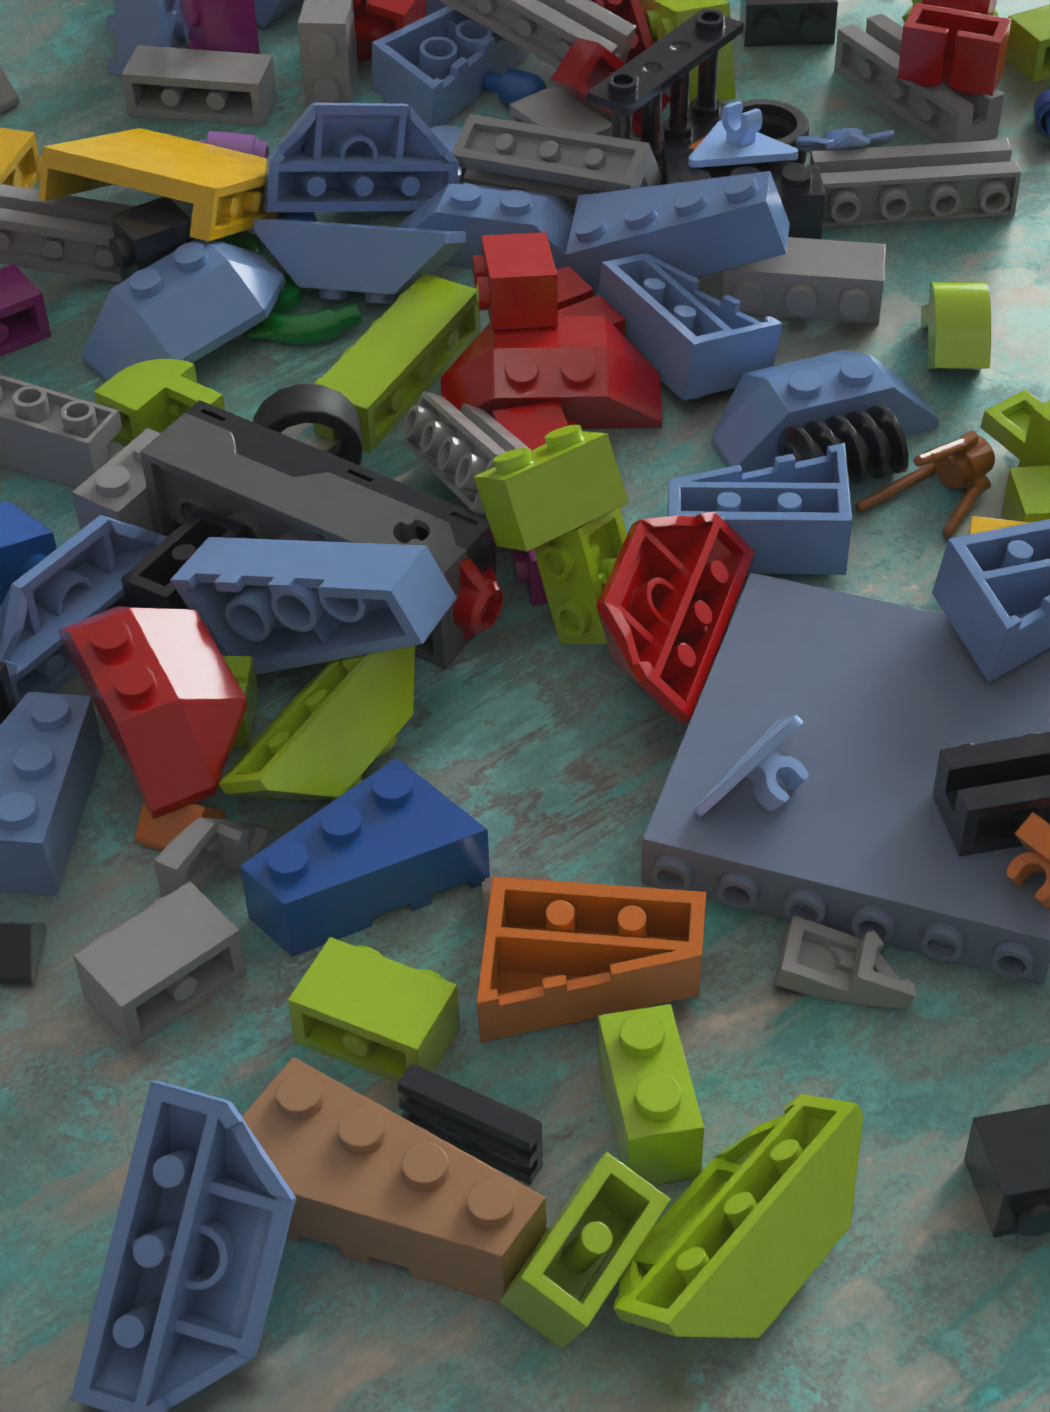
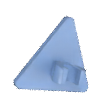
M737 101L723 106L721 120L718 121L688 157V165L693 168L796 160L798 159V149L758 133L762 126L761 110L756 108L742 113L743 103Z
M797 715L776 721L693 811L701 818L745 777L753 783L754 795L765 809L774 812L786 803L790 797L779 787L776 777L781 779L793 791L806 781L809 774L803 764L797 759L790 756H781L775 749L803 724V721Z

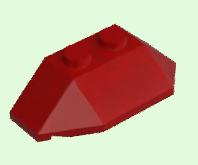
M605 315L558 316V327L492 330L489 323L441 376V396L459 411L464 403L483 409L493 417L492 411L559 400L566 421H575L576 425L581 426V429L662 427L660 373Z
M716 512L700 513L696 516L677 515L647 518L633 523L596 604L612 661L655 703L681 724L690 721L755 553Z
M115 607L58 629L60 637L90 696H92V700L153 820L215 795L222 778L221 771L232 751L248 704L243 691L197 610Z

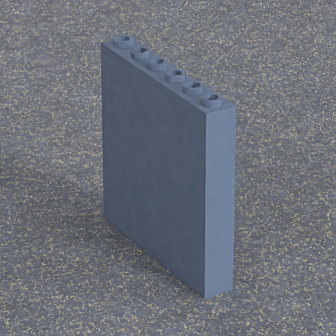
M750 572L642 838L641 883L661 889L706 892L707 900L723 903L734 909L750 910L786 920H791L792 916L796 915L856 936L861 940L867 932L874 930L885 945L928 955L938 961H952L995 972L1009 979H1023L1045 985L1050 964V908L1045 909L1040 905L1034 895L1045 884L1046 873H1032L1020 887L1012 883L1006 875V871L1015 857L1028 852L1024 846L959 857L932 795L941 749L958 747L969 743L978 744L1020 737L1030 733L1050 732V648L988 683L945 614ZM797 715L803 721V724L775 750L781 756H790L801 762L806 768L809 777L793 791L781 779L776 777L779 787L790 797L786 803L774 812L765 809L754 795L753 783L745 777L701 818L693 811L776 721Z

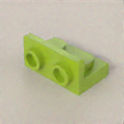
M620 508L533 548L557 637L562 644H607L596 604L627 536Z

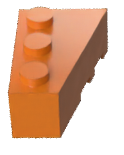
M493 876L476 1002L481 1043L598 1018V1015L635 1010L699 996L706 892Z

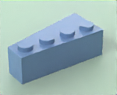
M208 537L170 579L187 607L191 610H197L222 656H252L256 675L423 644L457 598L426 545Z

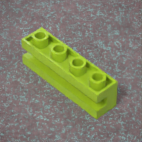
M423 273L407 290H404L399 295L397 301L380 318L373 321L366 333L352 347L344 351L341 358L328 372L314 382V384H321L341 392L354 404L361 424L362 450L371 453L404 418L409 409L419 401L422 391H428L481 333L476 289ZM314 423L315 434L332 440L339 434L333 428Z

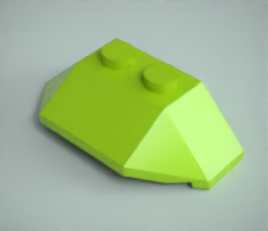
M415 645L329 661L230 767L225 777L219 782L225 794L291 801L321 799L334 801L362 781V773L375 758L385 754L396 744L398 740L396 734L414 714Z
M800 1094L784 1106V1115L756 1126L715 1156L652 1227L620 1276L618 1283L619 1296L615 1298L613 1306L619 1319L675 1337L760 1338L851 1227L864 1117L858 1103Z

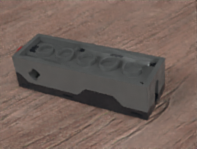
M200 400L140 451L154 531L165 536L171 535L201 508L245 525L249 539L426 545L457 598L424 643L415 645V656L445 669L475 635L491 628L501 613L504 597L496 576L495 541L487 518L478 513L449 503L424 491L410 487Z

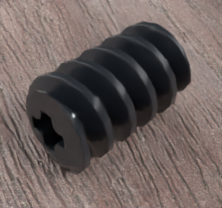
M882 405L872 406L866 412L855 410L847 413L845 417L834 415L826 418L824 423L819 420L805 423L803 428L793 425L784 428L779 439L778 457L793 454L796 462L826 456L827 446L845 443L848 476L854 484L865 482L867 468L875 479L886 476L888 464L896 474L906 472L908 468L909 454L902 427L895 415Z

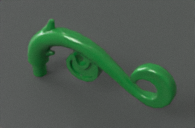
M247 230L215 240L255 251L261 256V248L256 237ZM283 274L286 285L283 290L279 291L277 301L269 316L251 327L252 330L247 332L246 336L249 339H267L288 345H312L339 338L341 335L340 331L360 324L362 319L355 304L335 311L325 308L305 315L278 314L279 312H287L297 308L303 301L302 288L298 287L290 275Z

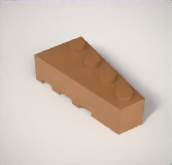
M295 1057L286 1064L242 1115V1118L296 1197L286 1237L288 1240L299 1242L301 1236L340 1247L344 1257L370 1264L372 1258L409 1268L410 1277L501 1304L498 1300L547 1230L545 1196Z

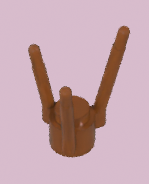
M972 430L957 440L915 456L913 462L921 468L858 501L855 505L856 510L864 512L936 474L939 481L948 488L967 489V492L942 530L945 537H951L977 498L991 487V482L986 474L994 467L995 454L986 439Z

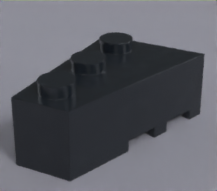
M663 145V181L661 185L770 171L790 223L788 237L822 238L825 191L819 166L776 161L693 168L688 165V157L695 149Z

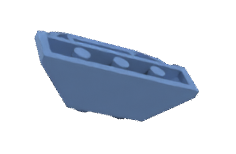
M311 103L266 159L263 210L266 212L415 211L445 186L457 183L459 161L408 104Z
M462 182L445 186L405 218L400 228L466 232V243L443 264L472 268V256L482 255V235L546 232L555 268L558 270L570 266L565 253L574 214L563 198L557 194Z
M286 219L254 220V232L298 287L317 288L318 298L346 300L349 299V291L365 292V302L395 303L397 294L407 290L423 273L433 275L466 243V232Z
M195 239L183 244L171 254L147 268L135 272L131 277L111 288L81 354L84 363L104 382H107L121 370L147 360L177 359L193 363L265 320L277 301L279 291L283 290L286 285L284 275L255 251L215 240L208 242Z
M840 350L743 373L712 435V446L726 467L740 465L743 473L774 467L775 457H778L780 435L784 428L793 425L803 428L805 423L819 420L824 423L826 418L834 415L845 417L847 413L855 410L866 412L872 406L882 405L895 415L902 427L904 436L938 428L939 418L913 385L869 354Z
M100 515L11 584L0 607V661L6 663L16 704L28 692L56 693L79 674L60 637L58 629L115 607H129L121 578L168 536Z
M157 1080L150 1082L71 1401L107 1412H166L257 1356L296 1197L231 1101Z

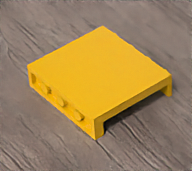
M143 128L43 146L42 155L39 158L36 169L37 180L40 183L38 199L44 201L106 186L119 185L192 203L190 237L208 242L254 228V220L277 219L279 213L263 210L267 158Z

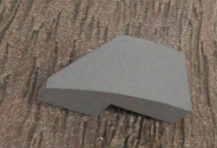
M199 817L175 837L154 860L161 897L169 895L189 881L203 892L222 867L241 874L240 865L269 846L275 838L274 831L258 824Z
M796 915L792 916L785 929L773 981L774 985L823 999L884 1008H908L916 994V987L909 978L900 980L881 955L880 951L884 943L874 930L867 932L861 941L856 936Z

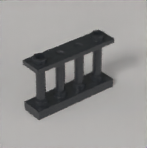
M703 8L587 91V101L612 110V137L632 140V114L642 107L641 139L639 141L649 143L662 175L663 145L688 148L693 143L707 136L718 123V117L721 115L723 106L726 105L716 99L718 50L743 33L744 23L726 17L718 10ZM698 66L697 97L689 102L690 71ZM670 86L669 118L661 123L662 92Z

